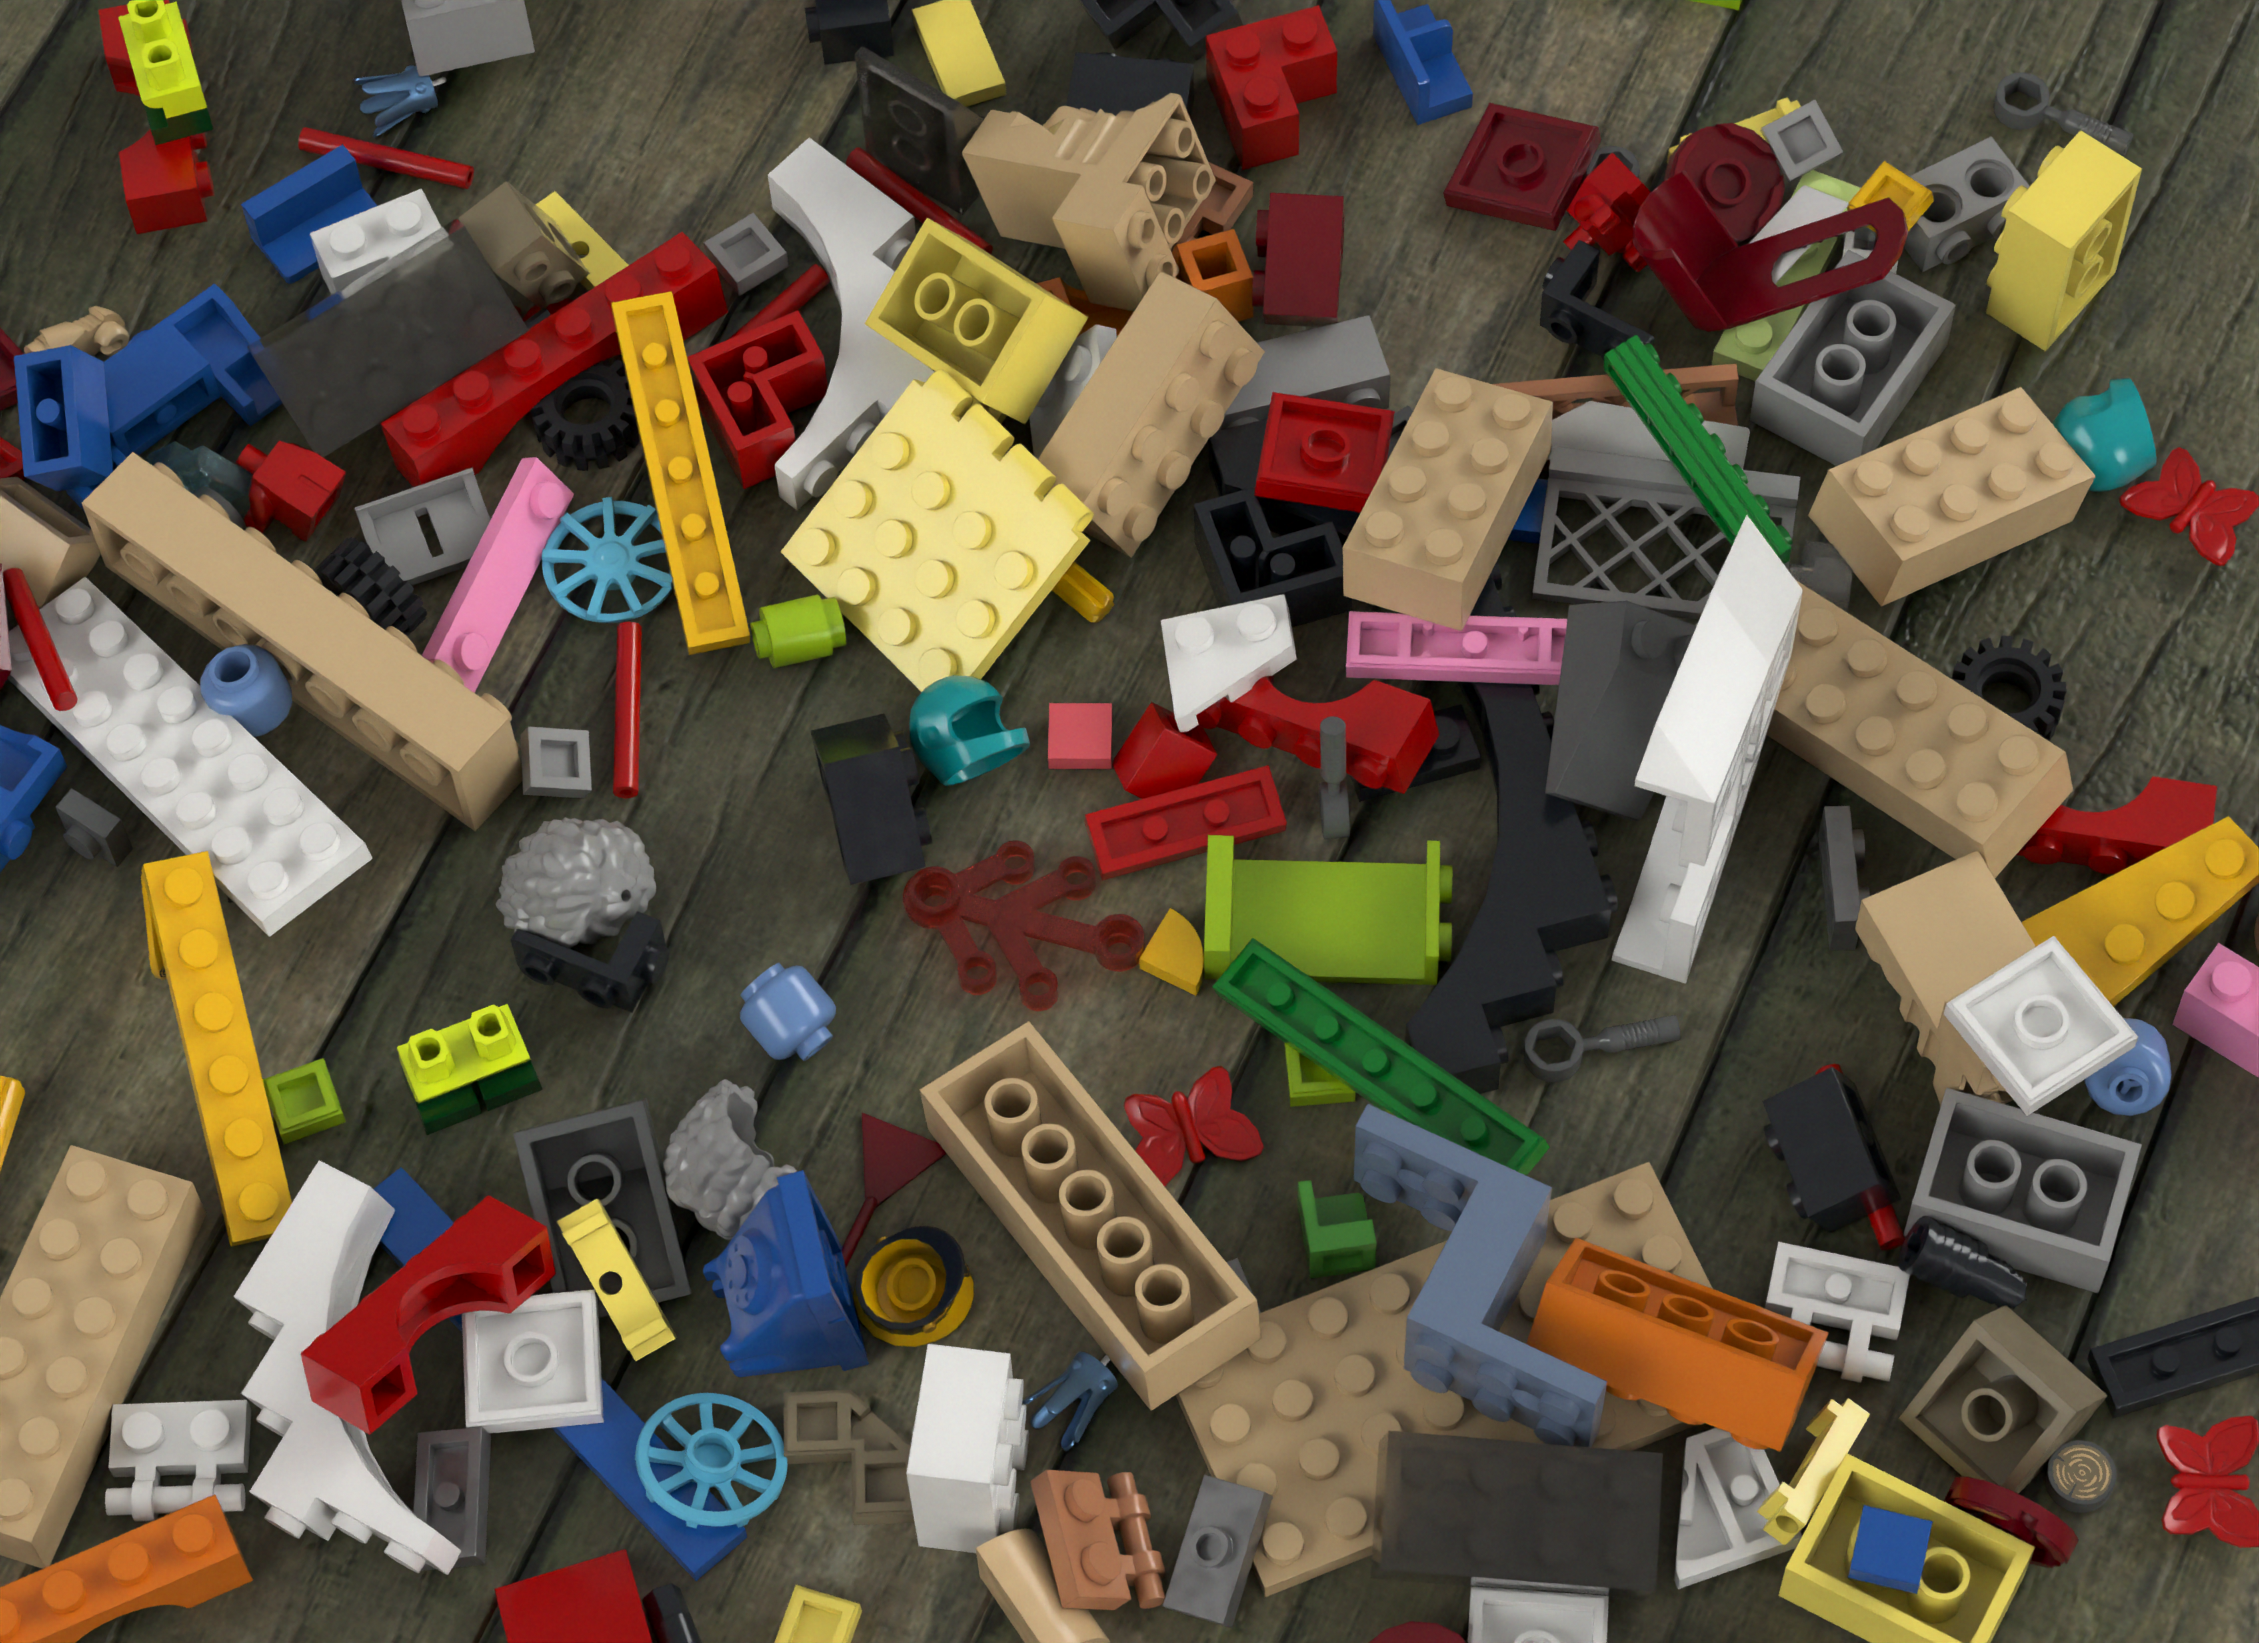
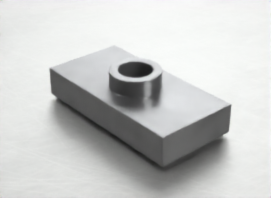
M1204 1475L1164 1599V1607L1232 1628L1273 1496L1260 1490Z

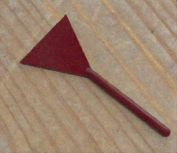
M862 1113L865 1201L842 1246L846 1268L875 1208L947 1154L939 1143L865 1113Z

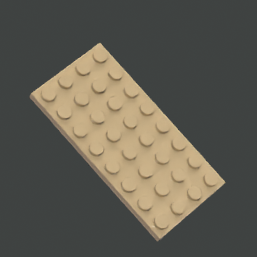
M1650 1162L1550 1200L1546 1241L1499 1332L1525 1344L1527 1343L1546 1282L1575 1238L1712 1288ZM1447 1241L1260 1313L1259 1320L1262 1339L1176 1394V1398L1211 1477L1260 1490L1273 1496L1251 1565L1265 1597L1696 1425L1681 1422L1669 1415L1666 1408L1641 1398L1638 1400H1625L1605 1391L1600 1430L1587 1455L1574 1448H1571L1569 1451L1555 1449L1542 1442L1535 1435L1534 1429L1512 1419H1509L1507 1422L1493 1420L1480 1413L1473 1406L1471 1400L1450 1390L1446 1393H1437L1421 1386L1412 1378L1411 1372L1404 1369L1407 1316Z

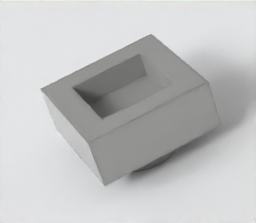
M1816 100L1771 122L1760 130L1775 154L1776 161L1788 183L1843 154Z
M754 213L703 242L705 255L717 267L719 273L738 296L789 266L787 252Z
M527 727L520 735L523 795L585 798L592 790L589 731Z

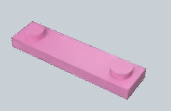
M537 457L521 459L422 654L431 663L435 660L447 663L462 678L464 686L474 693L542 560V551L545 549L549 537L560 524V518L564 516L574 496V493Z
M1349 611L1346 678L1559 685L1567 619L1469 616L1463 630L1459 631L1402 613Z

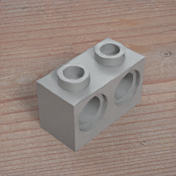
M1992 136L1909 176L1932 191L1934 202L1909 230L1904 248L1920 270L1924 272L1942 262L1944 264L1957 262L1971 248L1993 237L1995 239L1999 238L2005 228L2006 219L2001 214L2007 200L2019 186L2023 185L2026 188L2030 186ZM1929 220H1937L1940 221V223L1932 222Z

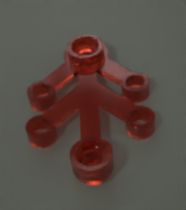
M1018 840L1006 842L998 849L997 854L956 874L943 867L931 866L921 869L911 877L903 891V905L907 916L920 927L938 929L958 963L957 971L960 986L964 991L972 995H982L992 990L997 981V971L993 957L984 951L978 950L963 920L988 926L1019 979L1022 1003L1033 1011L1047 1010L1056 1003L1059 995L1058 981L1056 975L1050 969L1041 965L1025 936L1095 954L1096 960L1100 965L1116 972L1127 971L1137 966L1139 958L1145 950L1143 928L1131 916L1125 914L1109 915L1096 926L1035 911L1062 897L1071 900H1083L1093 893L1096 887L1095 868L1088 859L1081 856H1072L1063 860L1057 870L996 900L974 894L1001 879L1006 883L1018 885L1027 882L1033 876L1035 871L1034 853L1032 848L1025 842ZM1014 856L1022 857L1027 861L1025 865L1017 869L1009 868L1004 864L1007 859ZM1073 872H1081L1088 877L1081 884H1071L1065 880ZM933 895L942 896L947 900L939 906H927L924 904L925 900ZM1115 943H1124L1131 948L1125 954H1112L1108 951V948ZM975 966L984 967L989 971L981 979H972L966 975V972ZM1037 982L1045 983L1050 987L1047 993L1040 996L1031 994L1027 989L1030 985Z

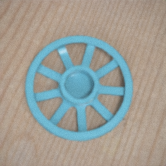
M612 497L602 498V502L583 507L571 515L566 513L560 518L561 523L552 532L545 549L542 551L543 575L550 594L565 610L577 617L592 622L620 623L636 619L660 605L674 588L670 571L668 574L638 562L642 557L666 552L663 539L637 546L633 545L636 538L649 524L661 533L657 510L650 505L645 507L633 502L613 501ZM614 514L638 517L622 536H616ZM603 515L604 536L602 538H596L581 525V523L591 518ZM570 532L588 546L587 551L559 550L558 548ZM555 563H581L586 566L557 584L554 574ZM636 576L653 581L662 587L652 599L643 605L640 604L631 586ZM592 579L596 587L588 610L574 604L566 597L572 590ZM621 589L630 610L612 614L601 613L607 590Z
M717 1393L686 1395L659 1408L643 1426L635 1452L636 1467L640 1480L646 1490V1497L651 1503L655 1501L667 1512L685 1520L686 1526L697 1528L698 1524L704 1526L737 1524L738 1527L747 1525L750 1519L765 1511L778 1499L786 1479L788 1459L784 1457V1442L774 1424L751 1404L732 1396ZM712 1403L726 1405L743 1412L728 1432L720 1428H714ZM698 1404L701 1430L691 1435L678 1424L671 1413L683 1407ZM754 1420L757 1421L768 1434L771 1443L761 1447L741 1450L738 1439ZM660 1425L685 1449L683 1451L665 1450L651 1447L649 1443L656 1427ZM776 1458V1469L772 1480L752 1474L742 1469L740 1465ZM649 1462L679 1465L684 1468L677 1474L658 1483ZM731 1481H736L762 1493V1495L748 1505L743 1506L731 1486ZM689 1482H696L697 1484L691 1507L674 1499L669 1493ZM714 1487L719 1491L729 1511L713 1512L703 1510L710 1488Z

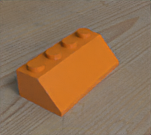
M1575 1238L1546 1282L1526 1344L1607 1381L1606 1391L1618 1398L1625 1400H1638L1641 1398L1666 1408L1669 1415L1681 1422L1692 1425L1706 1423L1730 1432L1735 1441L1746 1447L1761 1450L1772 1448L1781 1452L1794 1425L1829 1333Z

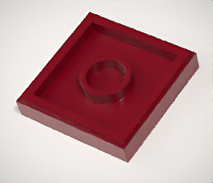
M1489 103L1443 192L1446 206L1556 231L1601 142L1599 127Z

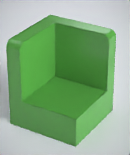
M1311 1180L1299 1181L1297 1208L1310 1279L1375 1269L1377 1243L1372 1219H1367L1363 1195L1360 1193H1350L1314 1199Z

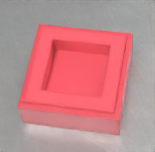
M1049 703V769H1112V703Z

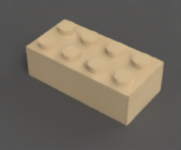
M1160 271L1038 458L1056 477L1052 488L1058 484H1064L1094 513L1093 519L1083 532L1131 558L1141 542L1153 532L1159 514L1174 491L1186 481L1191 465L1208 439L1220 429L1224 420V414L1241 388L1253 378L1258 362L1265 353L1217 298Z
M1435 368L1343 546L1344 596L1462 631L1551 453L1553 402Z
M2019 387L1829 469L1808 516L1882 607L2072 522L2096 476L2023 388Z

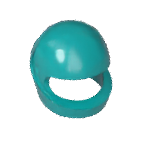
M2130 378L2110 380L2108 390L2099 395L2078 396L2064 405L2053 421L2054 427L2095 474L2096 477L2089 491L2108 492L2125 486L2157 463L2154 439L2146 410L2139 392Z
M952 675L933 682L919 694L911 708L909 721L910 746L919 761L945 786L959 784L992 771L1019 756L1030 747L1026 728L1007 730L1001 723L999 712L1003 697L986 681L973 676Z

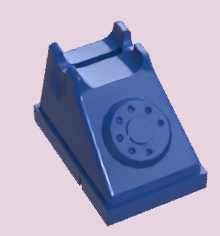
M801 1170L777 1177L779 1185L765 1192L723 1252L717 1258L705 1264L703 1268V1274L707 1281L716 1280L712 1285L713 1292L718 1298H726L730 1316L731 1333L720 1346V1351L727 1361H735L729 1363V1366L737 1377L840 1365L843 1371L868 1365L869 1361L842 1254L841 1243L804 1171Z

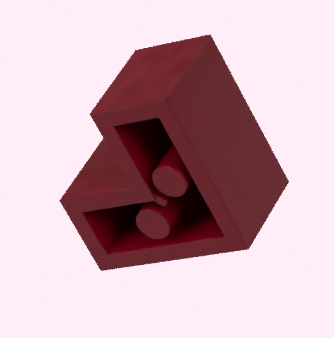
M1270 192L1269 210L1258 209L1256 222L1257 257L1266 258V270H1254L1252 307H1263L1264 324L1322 327L1338 323L1345 228L1344 196Z

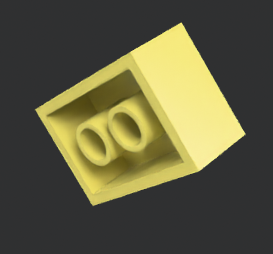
M2081 130L2064 149L2059 145L2055 146L2042 162L2038 170V178L2029 188L2023 185L2019 186L2009 197L2002 210L2001 216L2006 219V223L1994 246V252L1999 255L1997 264L1992 269L1986 283L1991 288L1986 313L2046 352L2115 274L2142 168Z
M926 218L864 324L932 370L943 369L968 394L980 402L1026 424L1089 317L971 241Z
M1846 1453L1785 1568L1778 1596L1871 1643H1991L2025 1576L2035 1547ZM1864 1505L1933 1521L1917 1594L1848 1578Z

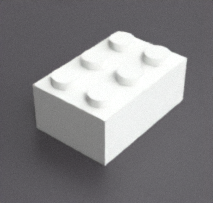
M928 1344L906 1473L918 1546L976 1553V1548L1003 1533L1016 1529L1019 1508V1493H1015L1016 1470L1024 1471L1029 1430H1025L1026 1405H1022L1024 1382L1023 1379L1013 1378L1010 1353Z

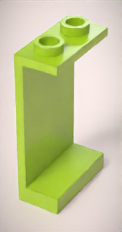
M1208 835L1204 935L1205 979L1218 980L1250 940L1254 938L1317 982L1437 985L1438 962L1451 961L1452 923L1439 922V904H1452L1453 867L1452 865H1440V841L1427 840L1426 864L1234 859V836Z

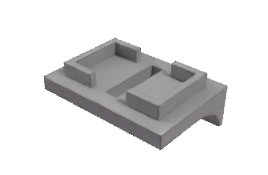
M472 468L355 507L360 528L372 553L377 551L385 557V563L390 567L393 565L400 572L399 577L403 581H408L411 586L467 567L491 520ZM427 513L443 551L442 555L433 558L417 519L418 516Z

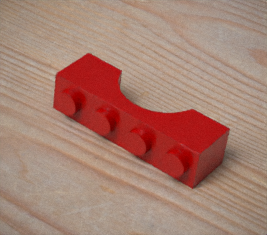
M163 0L164 4L170 3L169 0ZM127 5L99 9L104 54L117 92L140 96L118 18L119 16L129 14ZM182 19L191 52L193 53L187 21ZM149 129L136 143L119 152L125 200L136 234L208 222L204 198L214 196V187L208 162H199L197 150L207 148L205 132L155 145L151 129Z
M1274 675L1265 676L1259 679L1250 691L1232 703L1226 697H1223L1196 715L1199 726L1203 728L1214 729L1219 727L1241 735L1243 739L1256 747L1268 749L1272 746L1294 754L1305 764L1321 769L1320 723L1327 717H1339L1346 724V773L1369 788L1379 789L1383 786L1405 794L1440 735L1430 699L1377 680L1371 681L1364 688L1346 698L1327 703H1308L1284 695L1273 686Z
M2152 776L2147 786L2134 800L2117 809L2103 812H2085L2060 805L2016 855L2024 856L2027 860L2037 864L2065 862L2089 866L2092 870L2103 874H2116L2212 825L2214 822L2217 786Z
M490 1195L485 1197L468 1213L459 1217L449 1229L424 1250L409 1259L405 1266L373 1293L365 1296L354 1309L329 1330L315 1338L311 1345L300 1353L311 1401L367 1434H372L417 1395L409 1353L415 1342L424 1332L435 1324L462 1313L496 1311L511 1314L556 1275L547 1226Z

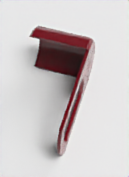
M1682 171L1664 180L1648 195L1638 210L1632 228L1634 247L1693 327L1711 332L1731 329L1884 279L1902 255L1908 236L1905 213L1888 197L1738 247L1736 241L1686 171ZM1872 225L1876 229L1877 241L1867 259L1778 287L1773 282L1772 270L1781 254L1799 248L1805 249L1808 245L1817 242L1822 243L1823 240L1832 237L1838 238L1841 234L1850 231L1855 232L1856 229Z

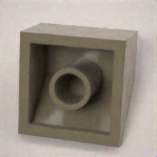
M2005 1305L1972 1322L1899 1419L1962 1477L1988 1481L2019 1494L2048 1465L2052 1454L2060 1446L2074 1439L2108 1395Z

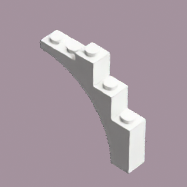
M810 138L803 142L768 174L772 209L804 238L825 268L842 312L839 355L827 393L805 431L775 464L779 497L797 511L812 496L819 497L831 487L837 477V473L851 461L912 380L926 382L934 373L933 370L864 324L916 237L914 216Z
M319 1160L234 1295L235 1299L254 1313L248 1324L274 1340L241 1394L261 1409L256 1420L283 1437L251 1488L250 1493L270 1507L264 1519L297 1539L307 1529L329 1541L335 1529L338 1528L352 1538L366 1544L373 1534L389 1543L384 1550L386 1555L412 1571L419 1573L426 1563L448 1575L458 1560L461 1550L435 1529L417 1518L392 1490L369 1448L364 1431L311 1401L300 1353L310 1346L315 1338L329 1330L357 1306L372 1255L395 1212V1209L370 1186Z

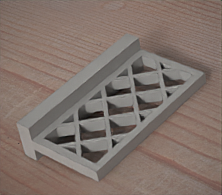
M1552 446L1532 599L1570 604L1629 601L1668 616L1699 620L1710 593L1699 601L1682 600L1669 583L1695 565L1713 587L1718 575L1704 560V557L1728 540L1720 532L1698 549H1695L1676 526L1691 514L1708 515L1709 517L1710 515L1671 461ZM1743 470L1748 479L1747 487L1754 496L1760 494L1764 498L1770 509L1768 516L1774 524H1781L1788 531L1792 539L1800 477ZM1563 497L1585 500L1598 516L1572 534L1556 515L1558 499ZM1601 502L1611 503L1614 505L1606 509ZM1630 506L1647 508L1660 523L1635 542L1615 520L1616 516ZM1664 510L1676 511V512H1675L1674 514H1672L1671 516H1668V515L1664 512ZM1606 525L1625 549L1599 567L1581 546L1580 542ZM1555 530L1563 541L1552 548ZM1665 533H1668L1687 557L1661 575L1642 550ZM1569 550L1574 553L1590 573L1574 586L1547 583L1549 565ZM1630 558H1633L1652 580L1651 583L1635 594L1620 592L1607 577L1608 574ZM1790 560L1784 564L1788 570ZM1598 582V584L1603 588V590L1594 589L1590 587H1592L1594 584ZM1660 590L1665 597H1658L1652 595Z

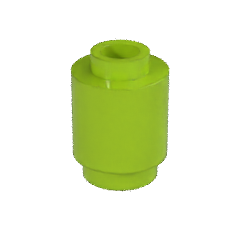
M817 594L760 607V620L750 623L753 644L758 658L769 657L773 668L831 656L833 648L846 646L843 618L835 597L821 600Z

